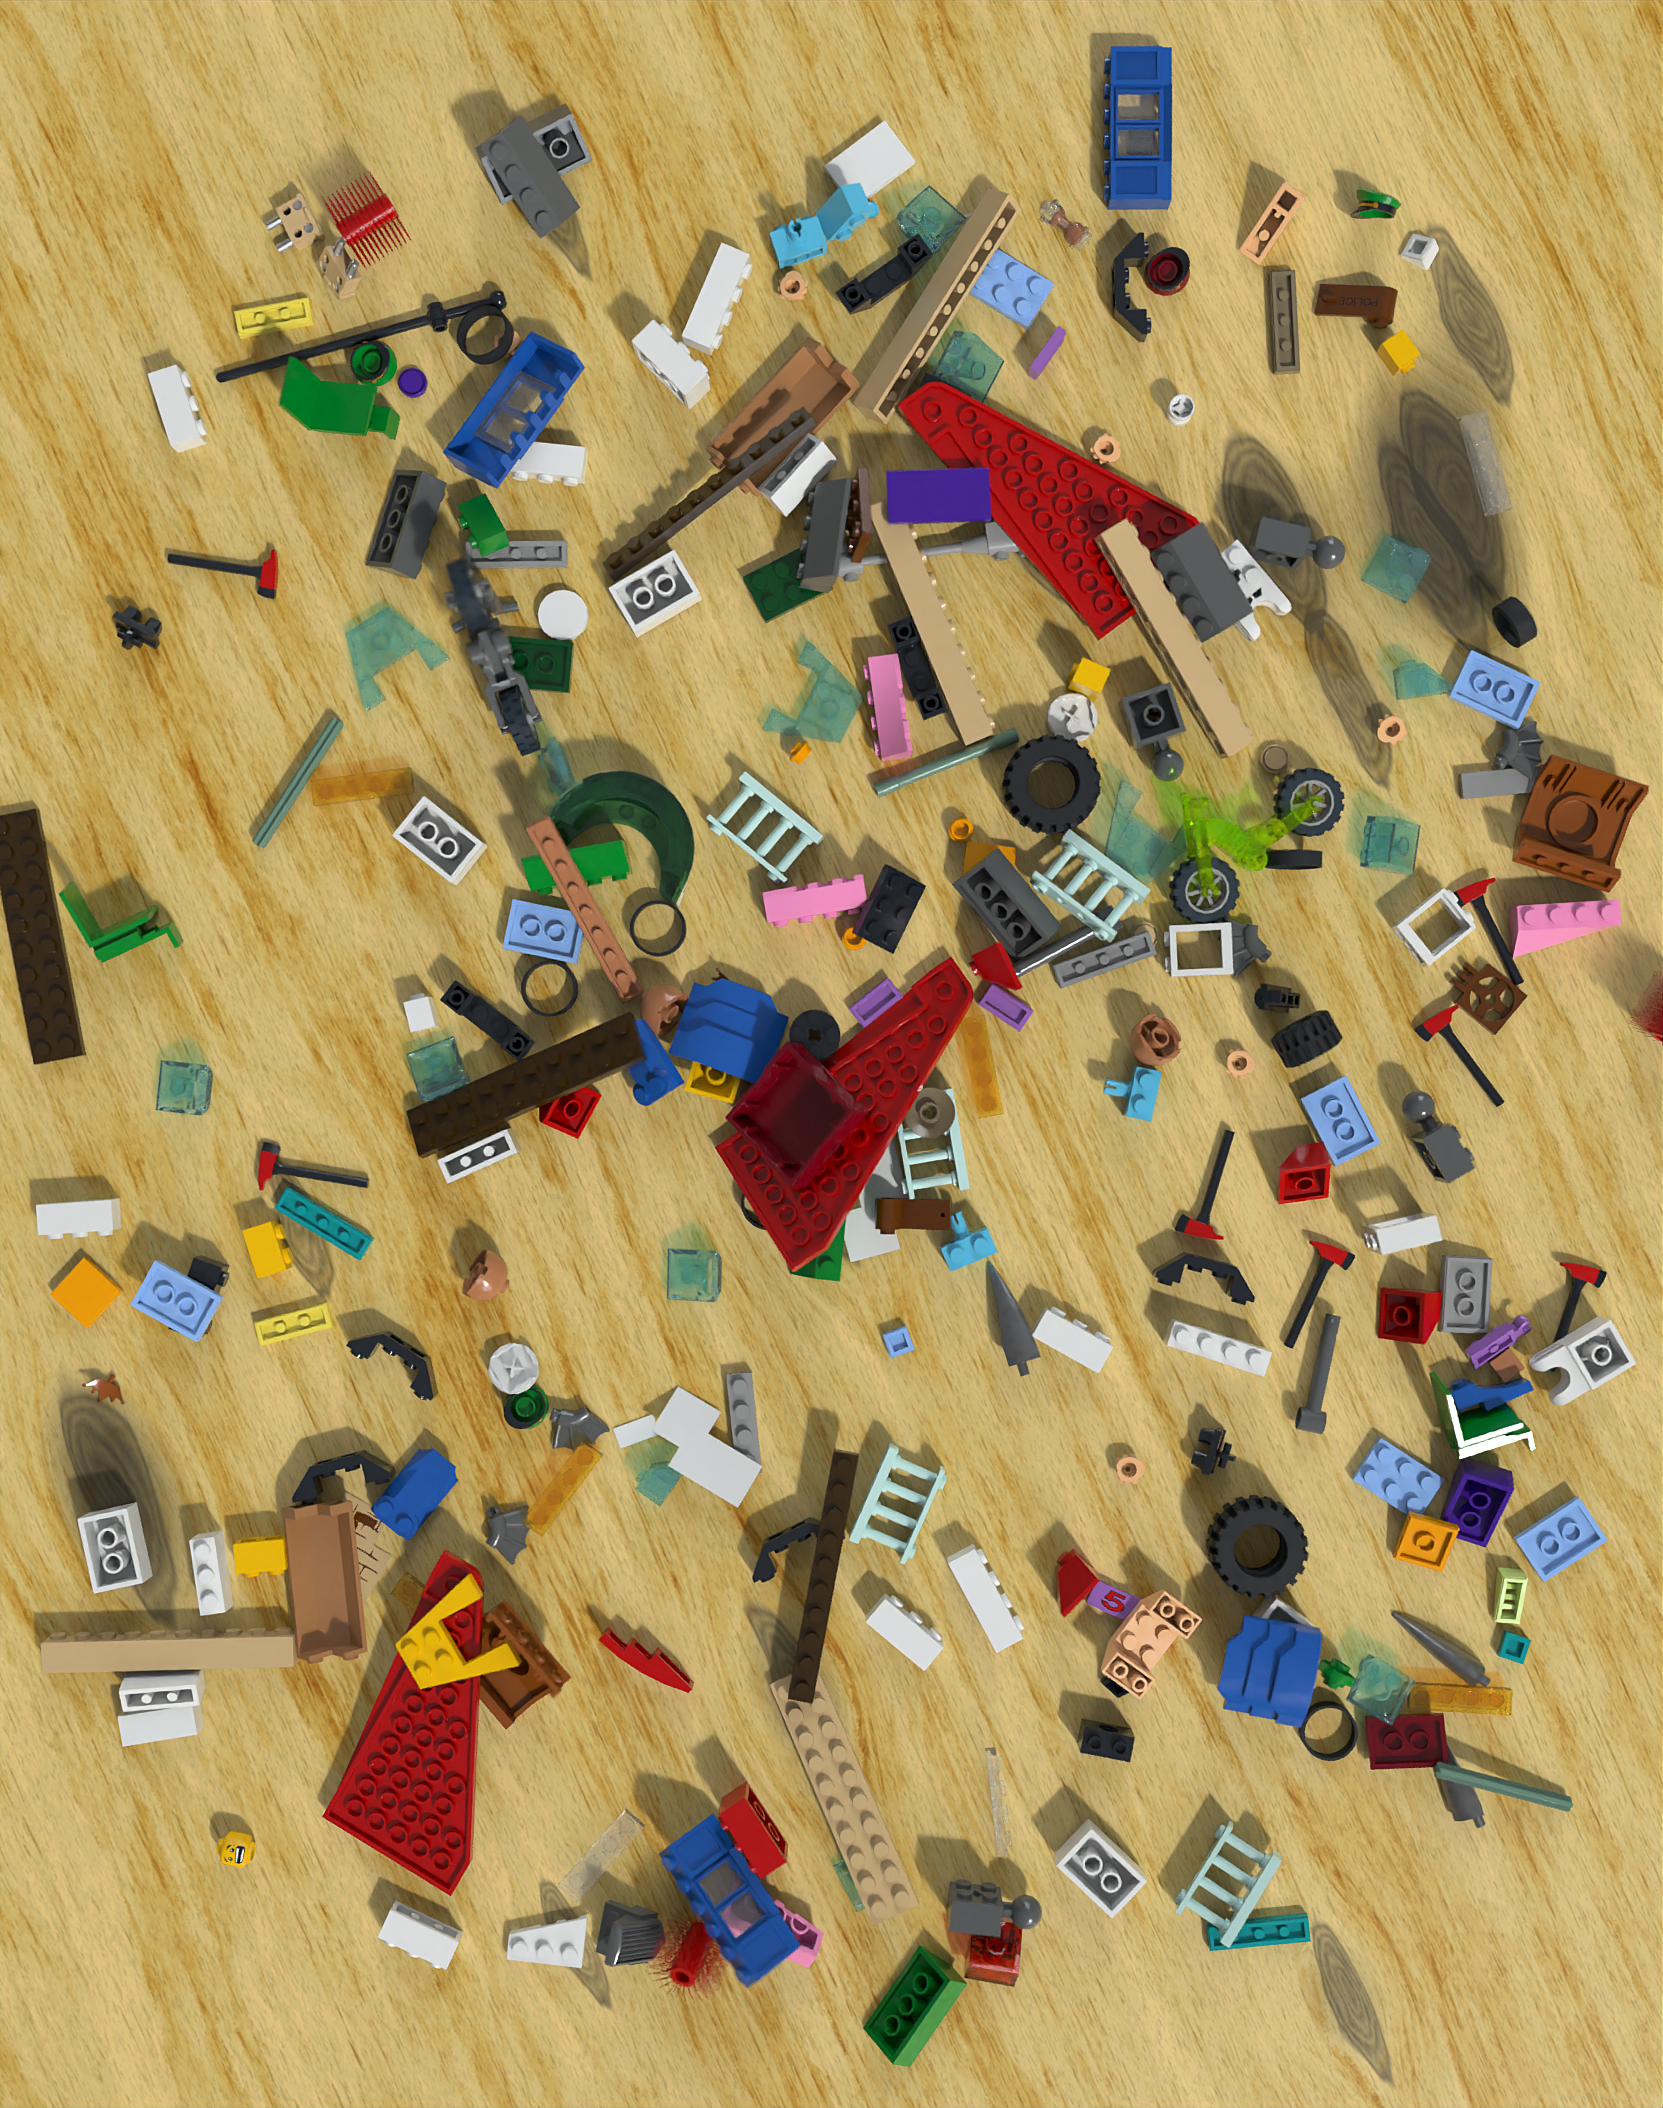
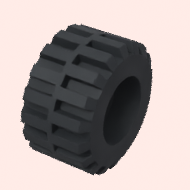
M1320 1010L1283 1028L1273 1036L1271 1042L1286 1068H1293L1328 1052L1337 1046L1343 1037L1329 1011Z

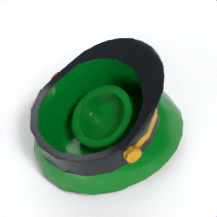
M1359 188L1356 191L1359 201L1358 209L1351 213L1350 217L1355 219H1392L1395 217L1401 203L1393 196Z
M379 341L362 342L363 344L355 348L350 358V365L356 379L364 385L382 386L388 383L397 371V359L393 350Z
M532 1385L528 1390L519 1394H508L504 1401V1418L508 1425L515 1429H532L540 1425L549 1409L547 1395L536 1385Z

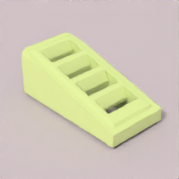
M1498 1568L1493 1612L1494 1622L1520 1623L1528 1577L1522 1569ZM1506 1589H1515V1592L1506 1591ZM1504 1599L1514 1600V1602H1504ZM1502 1609H1513V1613L1502 1612Z

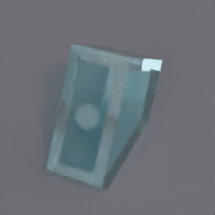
M1416 660L1400 662V666L1393 670L1397 700L1442 695L1453 690V684L1425 663L1416 664Z
M671 1461L654 1463L648 1470L644 1467L635 1479L639 1482L635 1489L658 1506L662 1505L683 1475L668 1466Z

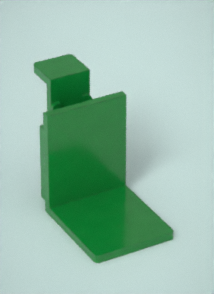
M289 357L279 406L307 430L354 436H367V431L385 434L389 439L395 440L400 422V415L391 407L374 405L377 392L376 386L321 381L297 358Z
M74 882L68 883L59 893L89 948L93 947L95 956L102 963L166 933L175 948L183 943V938L173 921L160 927L157 925L150 929L147 928L145 922L150 921L158 910L156 905L101 930Z
M1435 1372L1429 1373L1441 1423L1446 1430V1438L1450 1443L1451 1449L1457 1450L1459 1459L1521 1439L1530 1451L1536 1450L1532 1431L1523 1420L1516 1416L1506 1403L1488 1411L1480 1407L1457 1415L1451 1392Z

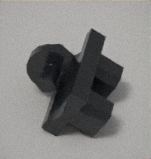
M128 606L123 613L116 611L113 615V619L117 622L116 629L119 630L117 637L123 639L122 647L126 650H130L133 646L141 648L143 643L156 650L160 645L158 637L163 629L162 623L153 617H150L145 625L139 623L142 614L132 606Z
M1261 984L1260 988L1255 992L1254 1001L1258 1009L1289 1013V1008L1299 1009L1301 995L1300 993H1292L1291 988Z
M1210 1428L1201 1429L1198 1441L1208 1444L1210 1447L1207 1454L1195 1450L1191 1464L1202 1469L1203 1474L1210 1475L1214 1473L1218 1457H1220L1218 1467L1223 1469L1226 1467L1227 1460L1235 1462L1236 1456L1230 1453L1232 1444L1225 1442L1223 1451L1221 1450L1227 1430L1222 1428L1215 1430Z

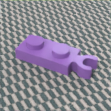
M1522 1314L1512 1324L1506 1322L1502 1326H1497L1482 1339L1471 1343L1465 1349V1352L1473 1367L1477 1369L1518 1342V1336L1529 1333L1532 1330L1528 1324L1530 1323L1529 1320Z

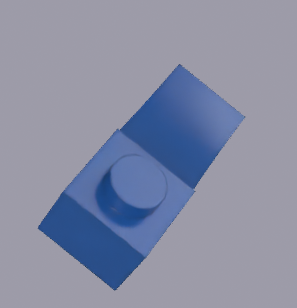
M1523 1377L1496 1385H1475L1474 1382L1461 1378L1450 1383L1451 1387L1447 1388L1452 1394L1455 1409L1459 1412L1478 1403L1481 1408L1488 1411L1534 1390L1530 1381Z

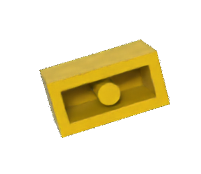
M1082 657L1079 664L1074 662L1066 679V681L1070 682L1068 690L1080 693L1095 701L1101 693L1111 670Z
M278 1220L242 1231L257 1279L293 1267L291 1263L293 1262V1255L290 1248H286L283 1239L286 1237L285 1230L282 1224L278 1223Z
M285 1535L239 1539L233 1544L236 1575L244 1574V1577H255L260 1575V1572L268 1571L270 1575H278L284 1573L288 1568Z

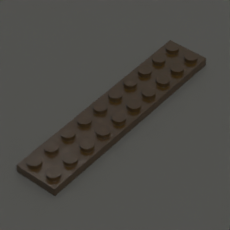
M30 809L0 815V891L33 1063L38 1065L85 1056V1045L40 810Z
M629 1011L406 1111L418 1156L426 1158L647 1060L648 1058L634 1015Z

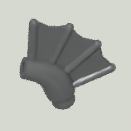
M1532 721L1517 730L1504 731L1502 733L1503 746L1493 759V765L1497 764L1499 766L1498 769H1504L1506 765H1510L1528 779H1532L1535 767L1542 762L1539 751L1541 744L1544 742L1537 733V722Z
M1227 917L1222 918L1223 923H1231L1233 970L1235 976L1240 975L1255 959L1258 958L1263 963L1269 959L1272 953L1266 949L1267 946L1258 937V925L1243 924Z
M583 1406L575 1411L554 1408L549 1418L551 1422H557L552 1444L553 1449L565 1447L575 1451L576 1448L584 1444L594 1445L595 1440L601 1434L610 1431L609 1427L592 1416L587 1406Z
M528 1505L504 1513L500 1512L498 1506L490 1507L486 1511L489 1516L487 1520L491 1530L486 1543L496 1548L511 1565L515 1564L517 1554L522 1549L527 1548L525 1539L527 1533L532 1528L527 1517Z

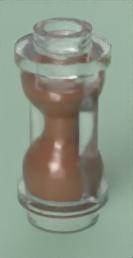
M1054 199L1052 202L1047 200L1039 210V213H1041L1039 220L1045 222L1048 226L1060 227L1063 230L1064 239L1071 249L1075 248L1077 251H1081L1091 239L1092 234L1088 232L1089 228L1087 226L1084 227L1080 222H1070L1066 219L1065 210L1057 199Z

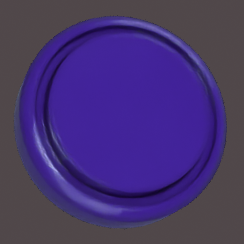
M408 368L400 374L398 386L405 396L417 398L425 393L428 381L421 370Z

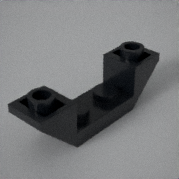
M1144 232L1138 233L1118 254L1111 268L1113 319L1138 342H1144L1147 334L1151 333V317L1147 318V309H1130V293L1125 291V284H1129V268L1125 267H1142L1144 259L1148 258L1149 243L1148 241L1144 242Z
M918 233L897 248V256L862 281L859 282L857 278L853 279L835 292V295L850 315L871 309L910 281L929 261L933 253Z
M912 616L887 625L896 654L898 653L901 669L923 721L947 712L939 687L937 688L921 648L920 637Z
M457 980L452 983L440 999L441 1002L458 1015L467 1018L498 1042L503 1050L518 1061L524 1059L536 1043L516 1023Z
M1183 1252L1155 1268L1152 1272V1275L1158 1278V1283L1172 1286L1173 1282L1180 1284L1185 1264H1187L1188 1270L1202 1273V1269L1211 1270L1212 1276L1223 1279L1230 1275L1225 1294L1232 1297L1231 1301L1246 1305L1247 1301L1253 1303L1255 1301V1296L1242 1274L1233 1264Z
M390 1331L354 1338L347 1343L346 1346L351 1349V1354L359 1359H369L374 1355L379 1345H383L382 1349L392 1356L397 1354L404 1359L403 1363L414 1370L420 1369V1372L410 1388L415 1390L413 1393L418 1398L431 1401L437 1396L438 1389L431 1358Z
M366 1450L319 1461L309 1467L295 1491L292 1501L293 1503L301 1501L302 1504L316 1501L317 1496L323 1492L320 1476L321 1478H327L336 1475V1470L345 1468V1472L359 1469L361 1464L366 1484L374 1482L375 1485H380L390 1481L389 1477L396 1473L395 1467Z
M809 1517L764 1539L753 1571V1582L755 1583L760 1580L761 1583H764L774 1578L778 1565L771 1552L774 1551L775 1554L780 1553L789 1547V1543L795 1540L802 1542L810 1538L813 1531L816 1537H818L820 1520Z

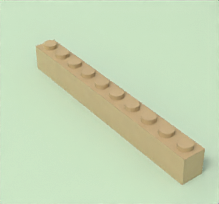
M987 189L855 399L853 405L866 418L887 425L897 409V405L902 401L1020 213L1021 208L1009 193Z
M887 499L871 505L872 526L908 613L912 616L920 642L963 746H968L993 735L992 729L996 728L991 714L986 715L983 709V705L986 704L981 690L976 692L973 684L976 681V677L971 666L967 668L963 658L966 657V653L962 644H957L953 636L957 633L951 619L947 621L943 612L947 610L946 604L942 596L937 597L934 587L937 586L933 573H927L924 565L927 559L923 549H918L914 540L917 539V534L913 525H888Z
M1124 519L1095 537L1094 540L1220 759L1228 758L1254 742L1251 737L1252 731L1248 724L1243 723L1240 718V710L1237 704L1228 697L1225 683L1216 676L1213 662L1201 650L1202 644L1200 639L1195 634H1192L1189 629V621L1186 615L1177 608L1175 604L1176 598L1165 587L1161 572L1153 566L1149 550L1146 546L1141 545L1138 540V532L1135 526L1129 523L1127 519Z
M258 1627L241 1632L240 1628H230L225 1630V1632H216V1629H203L200 1633H191L189 1629L177 1630L175 1633L155 1630L151 1631L150 1634H141V1631L125 1632V1635H116L115 1631H106L100 1633V1635H91L90 1632H79L75 1636H66V1633L59 1632L50 1634V1637L41 1642L42 1673L294 1667L300 1659L297 1658L295 1631L291 1630V1627H279L275 1629L276 1631H266V1628Z

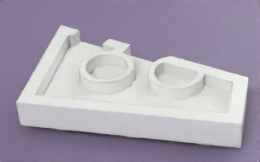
M588 1914L572 1920H558L553 1924L543 1926L539 1924L511 1930L506 1960L582 1968Z

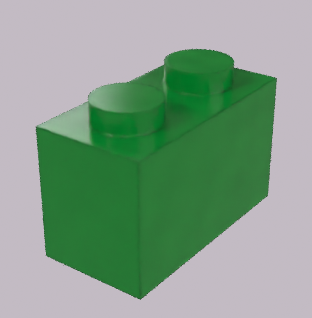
M486 493L458 504L460 515L457 516L459 525L463 531H468V541L473 550L478 549L481 557L510 546L506 530Z

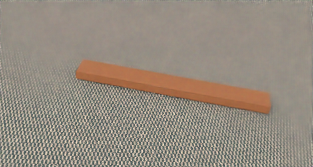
M547 815L527 825L526 830L622 1004L643 995L645 989L550 816Z

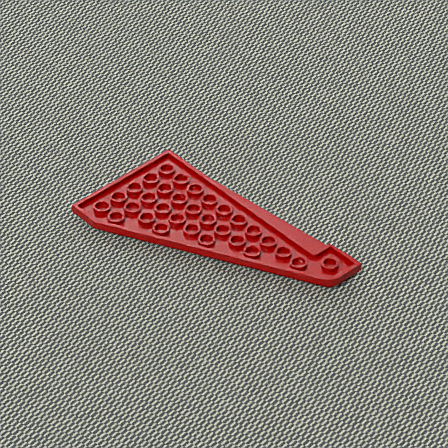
M927 383L897 405L898 410L911 428L948 469L989 468L992 519L1082 618L1098 641L1133 616L1136 611L1094 538L1127 519L1129 523L1135 526L1138 532L1137 538L1141 545L1146 546L1151 554L1200 523L1196 517L945 383ZM1151 557L1150 560H1151L1153 566L1156 567V568H1158L1157 565L1155 564L1154 560H1153L1152 557ZM1164 579L1163 583L1168 590L1169 586Z
M949 957L930 970L912 985V989L904 994L900 1000L822 1063L868 1112L805 1188H790L767 1163L761 1152L755 1146L748 1143L738 1131L715 1147L793 1272L829 1248L973 1001V988L952 957Z
M445 1549L428 1578L406 1633L471 1573L483 1596L441 1619L464 1660L468 1662L481 1655L484 1580L480 1571L475 1566ZM397 1651L339 1787L322 1817L451 1896L473 1859L481 1675L420 1689L399 1651Z

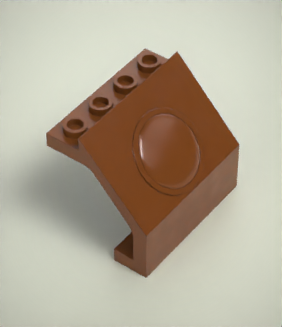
M1551 754L1545 764H1540L1532 790L1516 829L1512 861L1609 893L1621 878V869L1615 868V862L1633 813L1647 796L1649 786Z
M503 1600L483 1614L481 1654L510 1640L522 1662L516 1667L482 1674L480 1676V1700L501 1725L507 1729L515 1722L518 1716L536 1701L548 1694L554 1698L561 1691L563 1685L572 1677L507 1601Z

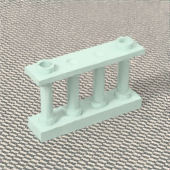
M745 771L739 778V781L742 783L740 787L742 790L717 820L710 814L707 816L706 819L710 822L708 827L718 836L722 833L725 834L769 871L766 875L776 884L780 881L786 884L788 879L783 876V873L807 844L811 845L813 842L818 846L824 837ZM755 794L762 800L759 803L761 806L735 836L724 826L746 799ZM774 810L781 816L779 819L780 823L755 852L744 841L768 812L772 813ZM794 826L801 832L799 834L800 838L774 868L763 858L785 831Z
M1069 829L1060 843L1063 846L1061 854L1043 876L1035 871L1030 883H1032V887L1038 893L1048 895L1094 930L1093 933L1097 938L1111 943L1117 934L1112 929L1115 923L1132 902H1137L1141 905L1151 890ZM1076 856L1083 861V867L1062 891L1051 881L1070 857ZM1096 871L1103 876L1104 881L1086 904L1082 906L1071 897L1088 875ZM1116 886L1124 892V897L1103 922L1092 914V911L1111 887Z
M952 1088L942 1090L950 1096L955 1106L954 1122L950 1129L944 1133L945 1136L950 1135L951 1145L947 1146L946 1149L907 1155L905 1140L921 1138V1136L915 1134L911 1129L903 1130L902 1124L898 1129L906 1179H901L904 1194L909 1193L910 1199L915 1198L913 1190L953 1183V1186L958 1185L960 1191L970 1189ZM948 1158L949 1161L954 1160L955 1170L951 1171L950 1174L915 1180L911 1179L909 1165Z
M889 1443L849 1533V1540L858 1544L861 1538L865 1539L868 1537L902 1552L900 1563L905 1565L907 1558L912 1559L915 1554L917 1545L914 1542L937 1490L943 1489L948 1476L945 1475L944 1466L940 1465L937 1473H934L902 1459L901 1455L898 1454V1446ZM891 1468H899L931 1482L932 1484L926 1497L891 1482V1478L888 1477ZM881 1491L884 1493L889 1491L922 1506L916 1520L881 1505V1502L878 1501ZM871 1514L874 1516L878 1514L912 1529L906 1543L870 1528L871 1525L868 1524V1520Z
M1228 1820L1226 1825L1220 1824L1214 1834L1216 1841L1187 1889L1181 1888L1174 1900L1177 1903L1176 1913L1179 1915L1186 1906L1219 1928L1221 1933L1220 1942L1228 1948L1282 1862V1854L1272 1849L1269 1855L1267 1853L1262 1854L1232 1834L1233 1822L1231 1820ZM1224 1842H1227L1259 1863L1258 1867L1261 1869L1256 1876H1249L1219 1856L1218 1852ZM1212 1863L1246 1885L1247 1892L1243 1898L1240 1896L1238 1898L1204 1876ZM1198 1885L1232 1907L1234 1913L1230 1920L1221 1918L1191 1898Z

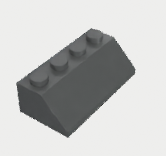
M566 103L526 122L560 176L592 161L574 116ZM480 146L476 147L475 150L501 204L503 205L513 200V196Z
M522 116L479 145L540 238H543L580 208Z
M395 470L365 563L366 566L402 578H417L422 568L421 562L425 550L430 543L429 537L432 528L437 521L440 503L445 496L446 482L423 471Z
M844 478L818 482L813 491L808 492L806 506L810 507L809 515H805L803 530L807 531L806 539L801 540L799 554H803L802 563H798L796 578L800 579L799 588L829 593L838 577L852 479Z
M1203 522L1150 554L1202 643L1254 612Z
M996 848L952 884L995 938L1002 942L1004 949L1015 962L1048 941L1062 926L999 848Z

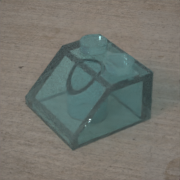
M954 331L932 375L971 394L972 398L983 403L1004 360L975 333Z
M1367 816L1366 825L1364 826L1363 849L1360 853V866L1375 871L1414 875L1421 825L1396 817Z

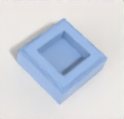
M906 1325L882 1334L891 1358L915 1350Z

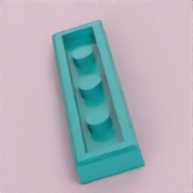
M289 1186L286 1187L274 1207L277 1211L359 1261L362 1260L374 1240L370 1235Z
M1307 1913L1249 1918L1245 1921L1229 1948L1220 1942L1221 1933L1219 1928L1210 1922L1206 1923L1208 1948L1210 1951L1311 1941Z

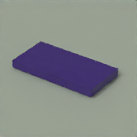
M989 468L886 471L888 525L991 521Z

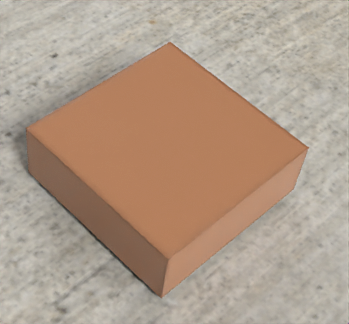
M1507 1348L1488 1361V1364L1503 1383H1506L1525 1369L1510 1348Z

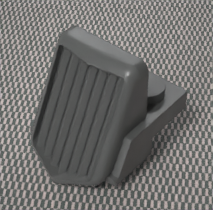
M612 1900L605 1902L596 1947L597 1953L606 1956L605 1965L615 1967L647 1964L649 1960L652 1961L651 1959L658 1955L655 1949L663 1947L661 1943H658L659 1939H666L665 1935H663L665 1933L663 1932L664 1928H662L663 1924L657 1919L658 1913L638 1905L631 1908Z

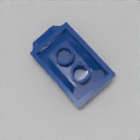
M644 1019L635 1021L648 1059L626 1070L635 1084L633 1095L636 1101L643 1106H650L685 1082L652 1029Z
M434 1448L428 1450L419 1449L371 1507L372 1512L396 1534L410 1541L458 1482L455 1474L456 1466Z

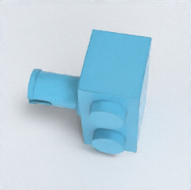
M860 183L840 186L815 215L818 216L827 241L839 240L842 242L849 239L853 235L852 232L865 223V219L876 218L879 213V207L875 201H868Z
M806 216L801 219H795V224L791 220L789 226H777L773 229V232L769 233L770 242L780 270L828 254L827 242L818 216L812 218Z
M1133 1066L1128 1083L1106 1078L1104 1085L1114 1086L1115 1089L1104 1087L1103 1094L1125 1098L1123 1116L1151 1121L1162 1072Z
M962 1211L955 1213L958 1224L952 1214V1231L955 1238L948 1243L940 1245L950 1272L997 1253L988 1228L983 1227L974 1232H969Z

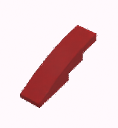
M609 1627L601 1633L599 1641L618 1658L639 1672L662 1684L687 1693L693 1689L694 1682L659 1648L650 1654L634 1637L626 1644Z

